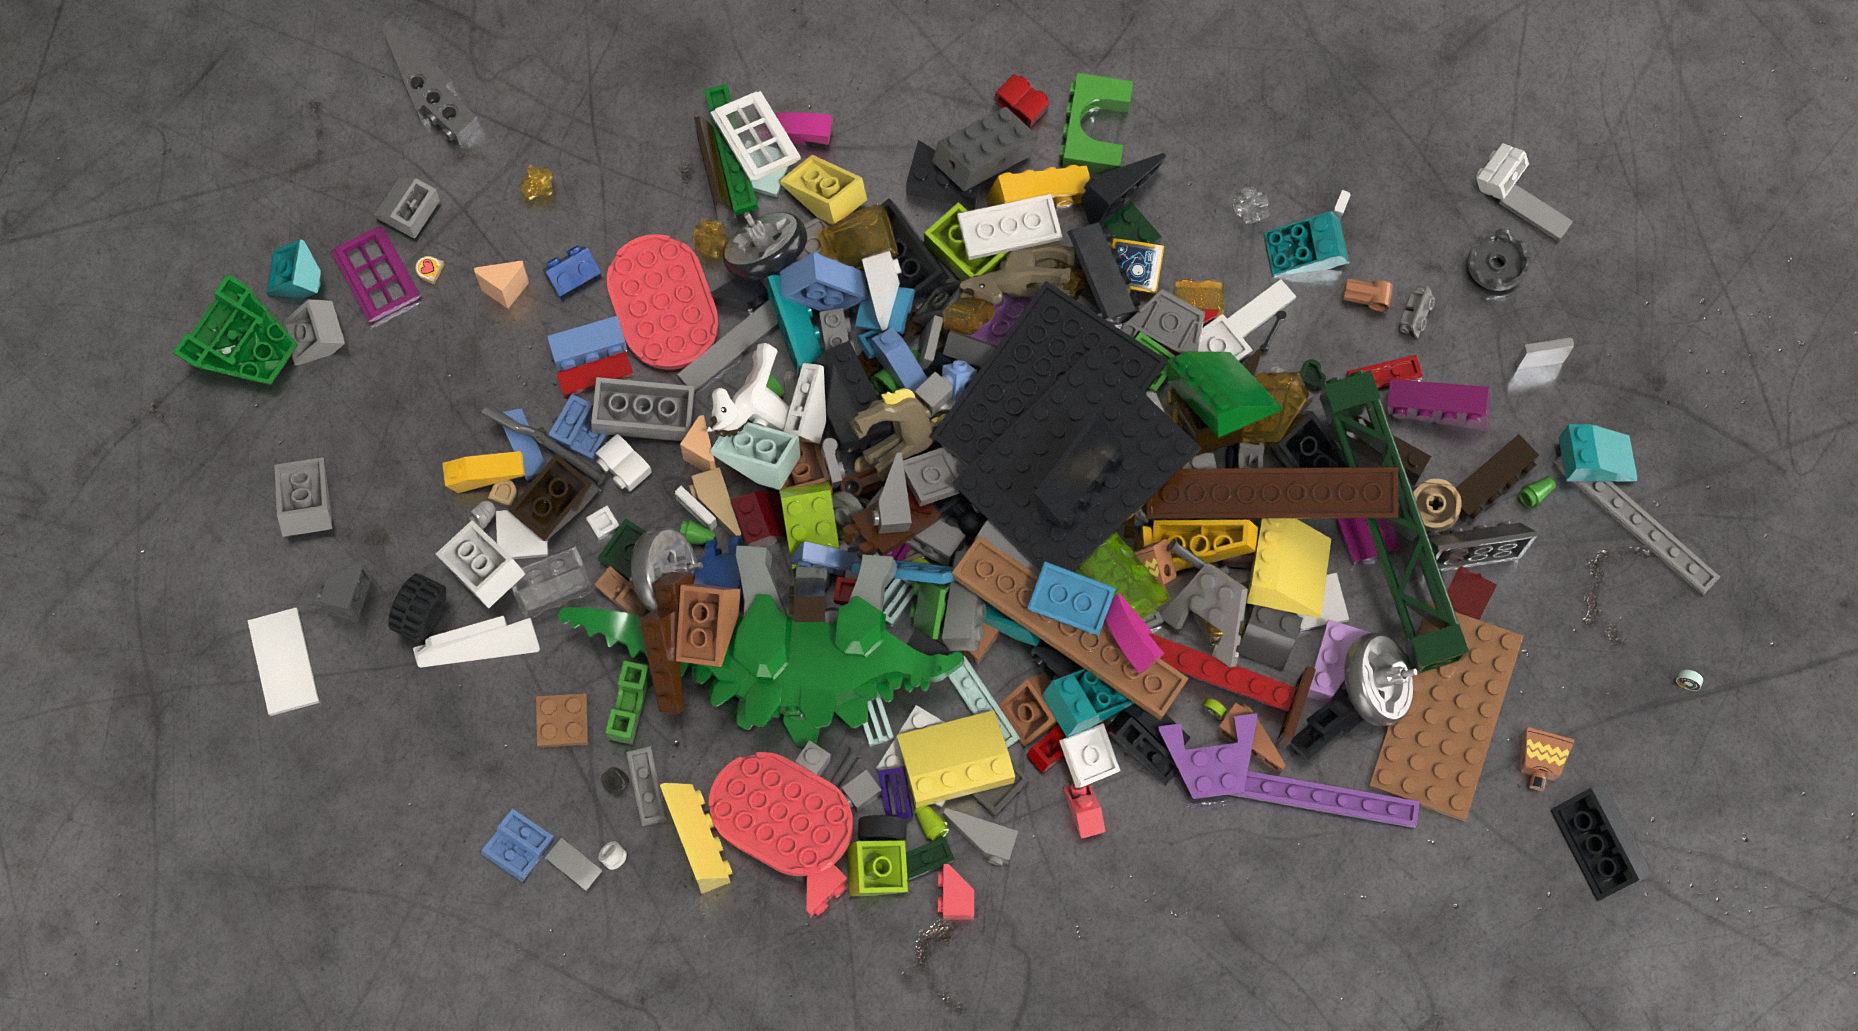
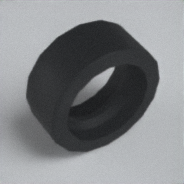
M869 815L860 817L858 820V839L861 841L906 840L907 820L904 818L888 815Z

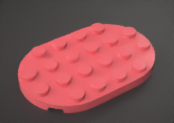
M660 234L638 237L620 248L608 268L607 288L628 348L640 361L654 368L674 370L687 367L713 346L718 333L717 309L699 259L685 243L674 240L670 236Z
M756 752L754 755L743 758L741 756L721 770L710 790V815L718 833L734 847L781 873L792 876H808L822 872L835 864L843 856L852 839L853 815L843 793L829 781L811 773L781 755L770 752Z

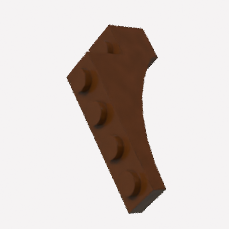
M670 572L654 582L653 586L658 607L640 618L659 712L680 714L685 710L682 694L681 662L676 661L680 588L681 585L693 584L691 573Z

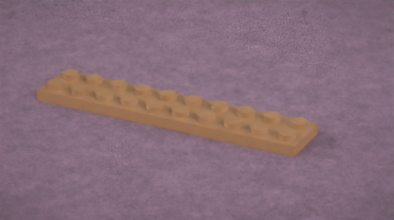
M978 536L952 572L957 582L1159 720L1162 719L1189 679L1160 658L1149 669L1139 674L1119 647L1105 621L1099 636L1028 610L1027 606L1039 576L981 536Z

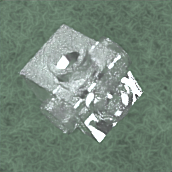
M1255 186L1242 188L1240 192L1233 194L1235 202L1232 204L1233 211L1236 217H1240L1248 225L1270 217L1268 198L1264 192L1262 193Z

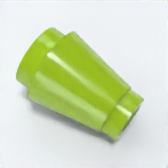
M928 805L915 809L914 813L927 839L935 841L944 837L949 832L947 822Z

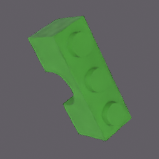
M629 661L623 662L618 681L619 691L614 709H611L605 732L608 740L633 745L651 675L648 665Z

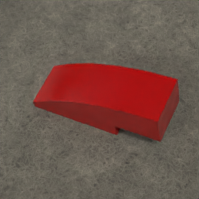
M1059 724L1047 736L1033 745L1026 754L1042 774L1064 757L1059 740L1066 738V735Z

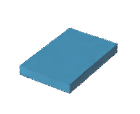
M1044 561L1027 609L1099 636L1116 588Z

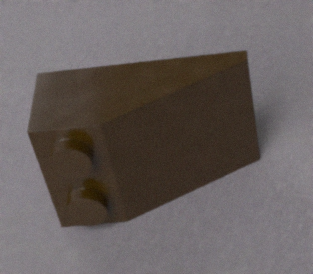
M555 454L508 511L546 542L577 515L599 489L563 458Z

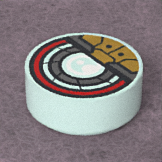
M1681 670L1678 673L1676 682L1685 689L1696 691L1701 689L1703 677L1692 670Z

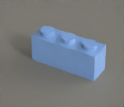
M618 316L547 336L557 370L565 371L575 368L576 365L585 362L588 364L602 357L613 356L627 350Z

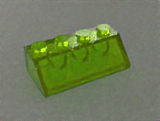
M1117 532L1077 570L1082 576L1116 588L1113 598L1120 593L1143 621L1153 617L1171 599L1165 588L1158 583L1149 569L1143 565Z

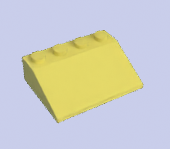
M1260 519L1246 603L1321 618L1331 538L1298 519Z
M994 710L897 735L916 808L1005 786L1015 781L1009 752Z
M661 784V790L701 893L703 894L731 883L728 875L733 873L728 860L722 861L719 852L723 851V847L719 837L713 838L710 828H713L714 824L710 814L703 813L701 805L705 804L700 789L695 791L693 784Z

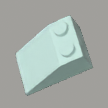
M749 422L744 425L741 432L738 431L736 436H719L710 450L713 456L757 484L779 490L801 457L799 436Z

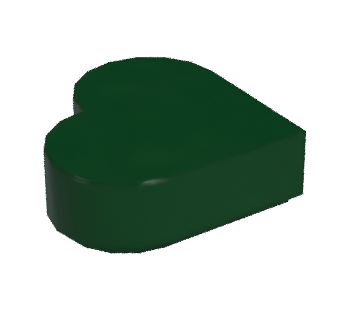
M1309 359L1303 364L1296 381L1308 389L1319 391L1323 389L1326 383V376L1321 372L1320 363L1314 359Z

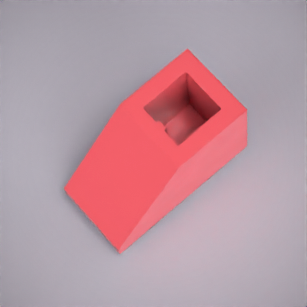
M1074 783L1064 787L1073 821L1081 839L1106 832L1101 806L1090 784L1081 788H1076Z
M834 864L822 872L807 876L806 911L810 918L814 914L817 916L822 914L829 906L827 902L833 896L838 898L847 889L845 885L848 883L847 877Z
M943 864V871H938V887H943V897H938V912H943V919L973 920L974 889L949 864Z

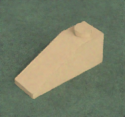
M720 467L691 476L693 482L692 485H689L691 495L695 499L698 498L699 503L716 518L717 523L731 537L740 536L741 542H743Z

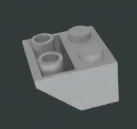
M399 177L375 212L374 217L415 239L440 202L436 189L416 178Z

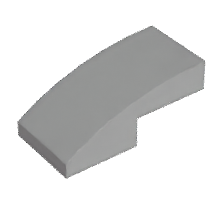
M561 837L544 856L546 860L585 891L602 872L599 867Z

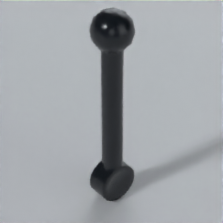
M1280 310L1277 312L1275 324L1265 343L1259 347L1262 353L1268 352V345L1280 322L1286 318L1285 311Z

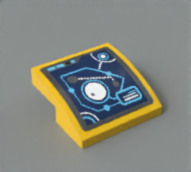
M1114 238L1112 245L1114 249L1117 248L1122 256L1123 261L1120 264L1123 271L1127 270L1131 277L1132 283L1129 284L1131 290L1157 294L1164 246Z

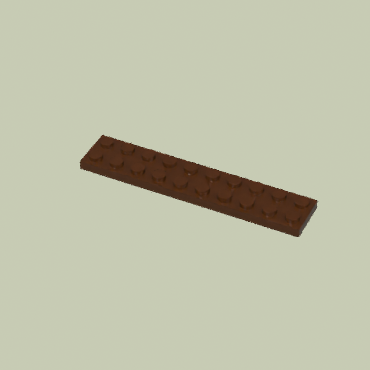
M1398 467L1180 469L1147 502V519L1398 518Z

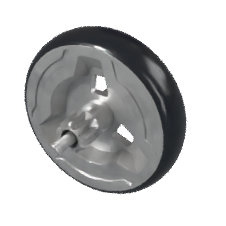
M746 212L744 216L748 224L730 238L723 251V262L727 271L734 278L742 281L761 280L776 273L780 275V271L793 263L806 246L807 231L803 222L797 216L786 212L768 214L753 220L749 212Z

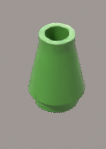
M1546 476L1541 480L1522 486L1521 491L1518 493L1519 499L1528 508L1532 506L1537 507L1556 488V484L1551 477Z
M690 519L689 522L682 521L679 532L687 538L690 544H706L707 541L714 540L715 531L709 530Z

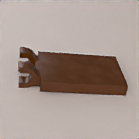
M906 482L912 521L909 531L879 534L878 525L874 526L872 512L876 510L878 500L851 518V524L843 528L845 534L842 535V539L847 545L859 536L866 540L858 546L860 552L857 553V556L861 561L862 555L878 553L880 556H885L939 521L941 514L931 503L919 506Z

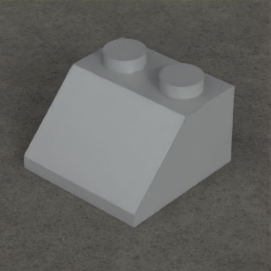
M308 299L282 322L283 328L298 344L292 353L294 365H301L330 356L345 344L332 301Z

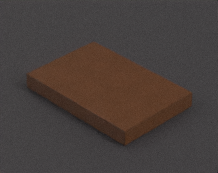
M1307 666L1297 678L1295 684L1297 690L1290 710L1285 714L1275 744L1276 747L1285 749L1294 737L1316 671L1312 667Z

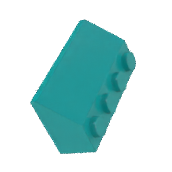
M771 275L767 279L768 296L796 376L799 378L803 363L811 364L826 350L825 348H820L818 340L821 337L817 325L813 326L810 318L813 317L811 308L783 298L780 275Z

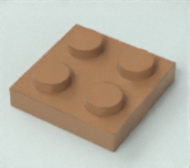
M586 693L536 696L538 748L589 745L588 700Z

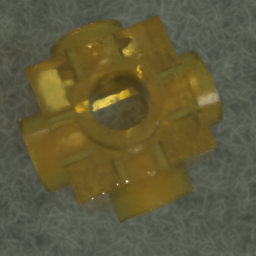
M703 219L700 226L697 225L692 235L696 251L715 258L719 257L721 250H724L729 239L726 235L725 226L713 219L710 221Z

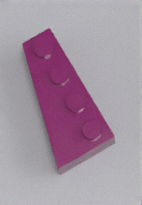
M1391 379L1387 408L1389 415L1398 419L1409 418L1488 432L1491 410L1490 390L1486 386Z

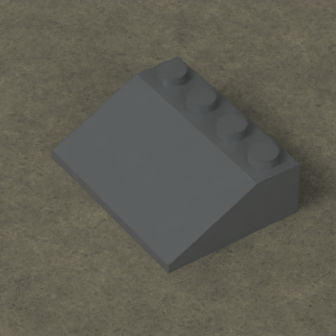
M1504 521L1498 523L1497 526L1488 527V525L1484 524L1475 526L1473 530L1464 531L1463 528L1450 530L1446 534L1431 532L1428 533V537L1439 569L1442 570L1521 558L1536 539L1537 532L1522 523L1512 524V521Z

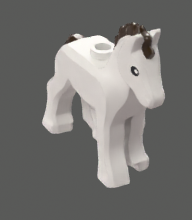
M767 343L758 344L757 350L754 351L752 356L753 369L747 376L744 385L735 393L732 400L723 388H717L713 391L712 417L710 418L712 424L706 430L707 432L715 431L716 435L722 437L736 436L738 431L741 432L748 420L752 421L753 424L784 431L799 378L791 370L785 372L783 378L785 382V396L783 400L766 387L778 352L777 349Z

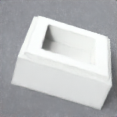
M1342 190L1333 211L1340 220L1350 198V193Z
M608 506L586 517L598 540L620 527Z

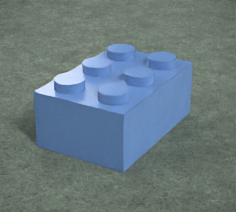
M810 253L803 259L791 263L780 271L782 297L819 311L843 308V311L868 298L865 272L853 266L842 264L837 260L821 256L819 253Z

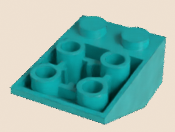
M1332 211L1264 232L1272 275L1274 277L1328 270L1349 263L1341 221Z
M1086 669L1053 680L1042 695L1066 737L1088 730L1134 704L1133 701Z

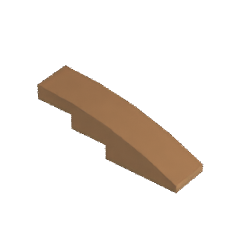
M611 566L604 571L593 585L626 613L643 617L650 612L640 601L633 583L626 580Z

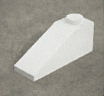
M890 251L862 259L876 316L882 331L888 327L900 284L897 274L901 273L898 259L893 260Z
M803 363L783 432L797 435L799 440L803 442L820 444L826 424L824 367Z

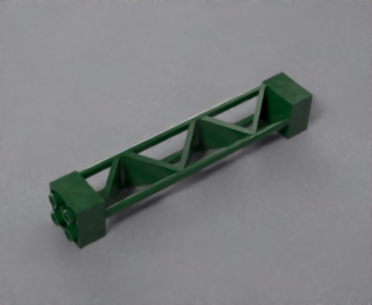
M1358 370L1351 373L1350 377L1340 379V377L1329 379L1323 386L1319 398L1328 425L1333 423L1347 467L1358 468L1345 428L1382 454L1383 461L1380 467H1398V502L1404 519L1399 516L1398 518L1379 519L1402 534L1414 545L1400 584H1398L1376 518L1365 519L1408 642L1405 649L1412 669H1416L1417 674L1462 661L1469 653V649L1448 595L1386 417L1372 371L1364 373V370ZM1368 413L1373 429L1351 418ZM1417 558L1435 609L1403 593ZM1406 605L1439 628V630L1416 636Z

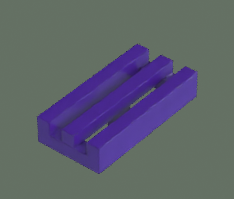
M905 766L879 770L886 815L901 818L912 817L913 812ZM896 773H899L905 813H902ZM887 774H890L897 814H892L886 779Z

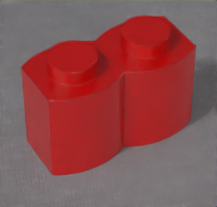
M1013 74L995 92V102L1002 108L1007 107L1029 128L1048 110V97L1042 91H1036L1031 88L1029 81L1023 76Z

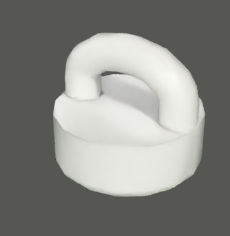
M612 841L600 850L598 859L608 869L614 870L625 862L627 852L618 842Z

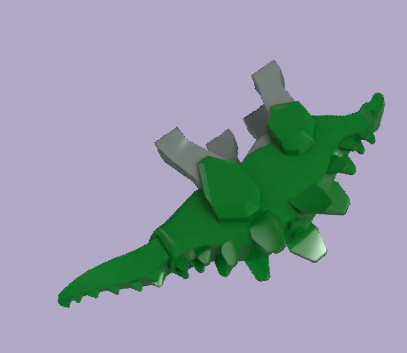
M737 546L736 559L745 605L744 612H739L722 667L681 662V677L684 675L687 667H692V679L699 684H703L711 675L716 677L717 679L713 680L708 693L711 698V705L718 707L733 696H736L739 699L736 722L739 727L745 730H750L753 725L764 727L771 718H779L780 714H784L783 722L794 743L799 748H804L809 740L817 744L820 728L831 724L834 711L851 728H857L867 722L868 701L875 700L877 692L885 702H891L894 698V689H899L903 680L907 692H911L913 687H918L919 685L922 691L925 692L928 690L930 682L942 681L958 670L965 661L960 652L947 656L942 654L928 656L916 651L885 629L886 614L883 613L885 588L894 578L897 570V564L893 557L862 555L859 574L852 573V570H846L845 578L857 579L848 604L839 608L830 607L825 609L826 622L794 623V615H789V588L781 599L771 573L772 555L765 547ZM796 568L794 579L824 578L825 590L830 586L831 575L828 569ZM563 607L558 613V617L563 625L568 621H571L572 628L582 625L586 628L589 637L596 633H601L605 635L609 647L618 641L628 647L632 658L640 652L647 656L640 616L612 610L581 607Z

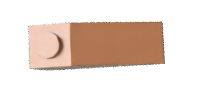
M1235 703L1219 726L1217 733L1230 742L1237 743L1234 716L1253 714L1254 711L1245 704L1239 705ZM1257 718L1251 756L1280 774L1286 765Z

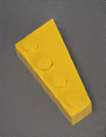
M1070 165L1061 169L1050 167L1043 171L1034 172V170H1026L1018 174L1003 173L997 177L986 196L988 207L1051 194L1053 203L1057 208L1082 203L1081 198L1086 191L1084 186L1090 180L1087 166Z
M1154 520L1152 540L1153 543L1167 539L1169 544L1173 539H1176L1178 544L1205 562L1212 563L1256 552L1258 527L1250 520ZM1170 552L1175 571L1195 567L1174 552Z

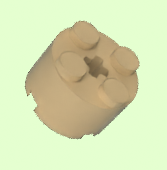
M1429 479L1415 489L1413 494L1427 531H1445L1456 523L1461 511V497L1451 483L1443 479ZM1434 501H1439V505L1443 507L1433 510V507L1429 505H1432Z

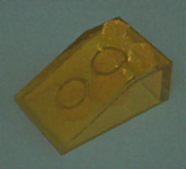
M879 203L858 210L819 232L825 257L837 260L848 266H853L856 269L864 267L862 262L864 258L890 251L892 257L899 255L887 211Z
M1263 372L1255 376V379L1282 406V410L1242 427V442L1239 443L1280 442L1309 396V392L1299 372Z

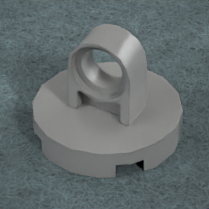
M839 491L831 495L837 535L840 539L845 534L843 528L851 524V518L866 509L870 503L866 498L854 497L845 491Z

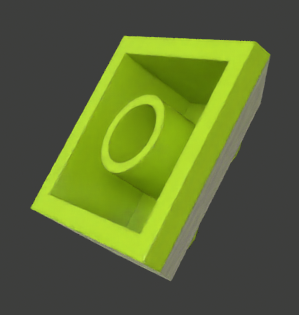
M905 840L856 841L849 844L847 848L849 896H876L908 892Z

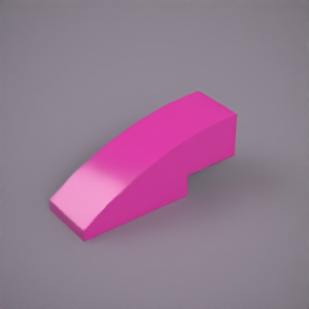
M804 112L774 113L792 143L806 145L807 141L829 145L833 125L832 115ZM765 122L762 123L759 138L772 139L774 137Z
M1120 593L1117 594L1111 601L1105 620L1119 647L1140 674L1149 669L1165 653L1149 636L1152 633L1151 629Z

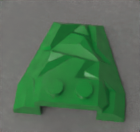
M227 274L214 292L215 300L190 335L186 333L172 353L197 368L271 385L298 344L283 326L272 317L266 306L261 304L247 285Z

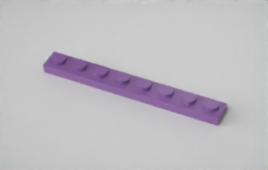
M1251 771L1247 772L1244 793L1229 794L1412 828L1417 826L1420 801Z

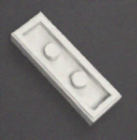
M1280 279L1227 320L1244 338L1277 314L1278 311L1292 303L1296 296Z

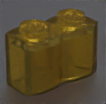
M959 297L956 303H951L943 312L944 329L972 335L981 328L982 324L987 323L994 317L995 306L988 301L974 297Z

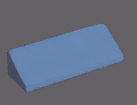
M522 409L503 412L518 423L529 426ZM503 426L513 451L522 452L526 481L529 482L535 479L546 466L536 440Z
M807 541L800 545L790 559L791 564L811 568L828 569L829 573L844 577L846 570H852V564L861 561L855 553Z

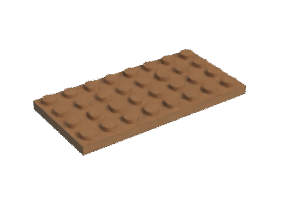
M1428 603V604H1427V605L1430 606L1431 608L1435 609L1434 604H1432V603ZM1455 612L1469 653L1462 661L1412 676L1413 698L1410 709L1402 720L1387 727L1368 788L1393 797L1420 801L1419 806L1465 822L1523 635ZM1422 618L1417 636L1439 630V628L1425 618Z

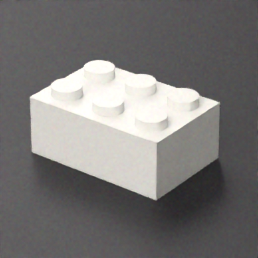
M473 520L436 553V556L488 608L525 575L513 558Z

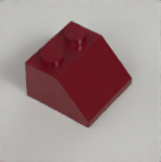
M779 491L751 492L731 499V504L746 546L766 547L787 540Z

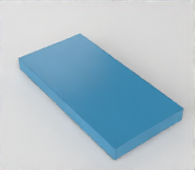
M895 560L897 570L894 578L937 584L956 581L952 575L955 567ZM862 561L852 564V573L859 574Z

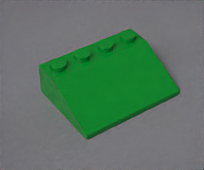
M1187 351L1168 359V383L1218 438L1282 410V406L1231 352Z

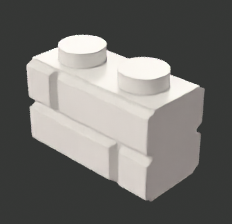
M1502 143L1497 151L1494 150L1491 153L1485 168H1481L1477 173L1476 179L1479 190L1482 193L1490 196L1493 195V197L1503 200L1529 165L1525 151Z

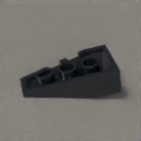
M1161 153L1105 172L1097 179L1092 177L1085 184L1084 189L1086 191L1081 198L1089 225L1098 222L1103 224L1114 213L1113 210L1121 202L1124 204L1135 189L1140 188L1160 168L1166 155Z

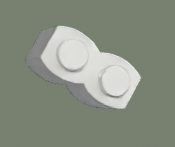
M618 434L596 452L597 465L605 473L609 471L615 476L612 479L620 489L625 487L631 492L652 473L647 462Z

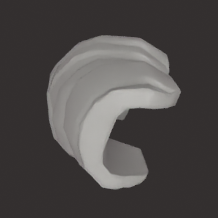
M482 501L467 516L469 518L467 521L473 520L483 530L495 515L493 503Z

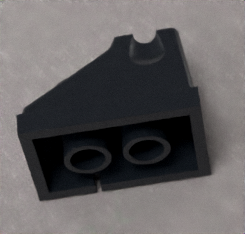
M1313 411L1286 416V420L1273 433L1265 436L1266 444L1274 449L1273 453L1287 468H1348L1343 452L1340 448H1337L1338 445Z

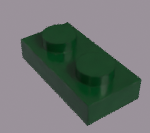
M946 837L906 852L907 881L943 867V864L955 862Z

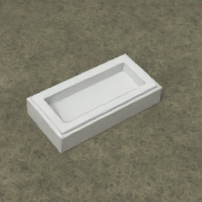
M682 486L675 491L676 500L703 526L709 530H713L717 526L716 518Z

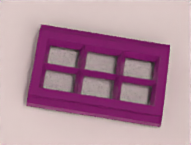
M377 226L331 250L369 323L421 297L383 226Z

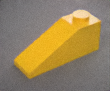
M521 451L469 456L442 463L445 486L456 493L525 476Z

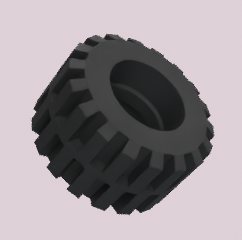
M419 573L412 575L403 584L392 604L388 621L389 629L417 643L421 642L433 630L443 611L446 601V587Z

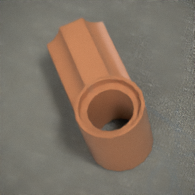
M1347 278L1343 300L1367 304L1369 308L1376 311H1387L1390 309L1393 285L1381 280L1369 283Z

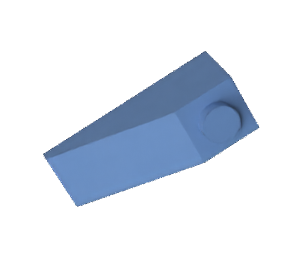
M892 327L872 338L875 357L901 389H910L915 395V391L928 378L906 342Z

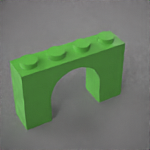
M1077 73L1076 81H1071L1069 94L1074 95L1073 102H1068L1066 116H1070V122L1064 124L1062 136L1067 138L1066 145L1061 144L1059 158L1063 159V168L1070 165L1087 166L1088 172L1101 174L1120 168L1123 145L1090 138L1082 130L1080 121L1085 114L1095 109H1108L1128 113L1133 81Z

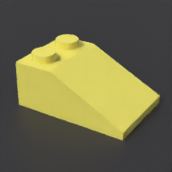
M814 155L808 157L779 180L780 184L817 218L833 226H836L867 201L862 177Z

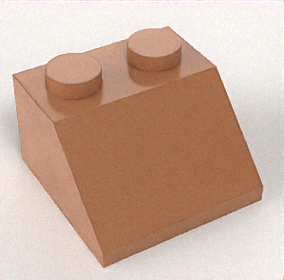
M1045 673L1028 678L998 704L1021 738L1020 742L1024 747L1041 738L1059 724L1042 696L1051 684Z

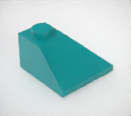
M299 239L273 250L266 290L267 295L306 298L317 294L321 284V270L305 241Z

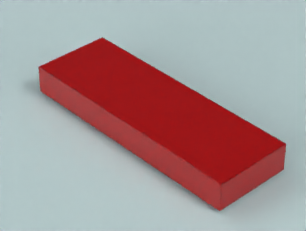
M626 352L556 373L564 398L571 396V394L575 395L594 389L596 377L623 380L634 376Z
M1417 355L1350 370L1346 373L1348 378L1351 373L1358 370H1364V373L1372 371L1378 390L1389 388L1391 379L1418 381L1423 378Z

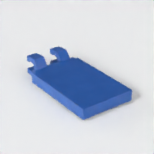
M740 536L730 537L728 543L729 553L722 554L721 548L716 549L718 545L716 539L706 542V556L699 560L703 564V568L697 569L694 584L740 589L741 599L742 583L736 559L737 546H744L739 545L741 542Z

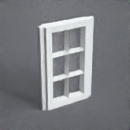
M761 91L751 93L710 112L711 117L750 181H755L801 160V156Z

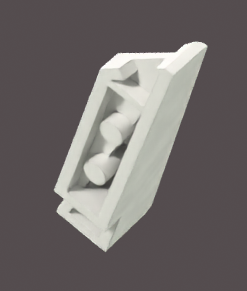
M504 616L431 636L425 640L426 644L413 648L417 665L420 668L534 653L540 650L531 618L507 625Z

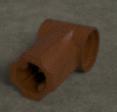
M875 467L844 478L841 483V491L848 492L846 489L847 483L850 480H856L859 484V490L852 495L859 497L882 486L884 487L887 478L882 481L877 476Z

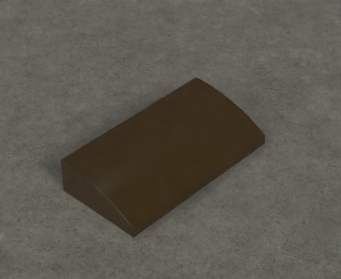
M694 117L697 139L717 220L720 222L737 218L733 210L714 128L704 118Z

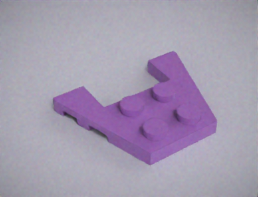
M1257 713L1234 716L1237 743L1185 750L1181 723L1158 726L1159 732L1193 799L1244 793L1257 723Z

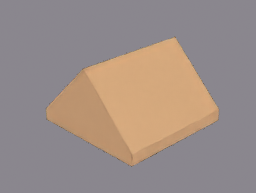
M523 261L474 268L481 291L507 309H509L529 284Z
M701 415L697 418L680 446L683 460L706 472L716 469L714 456L710 452L712 447L708 432L706 431L705 417Z

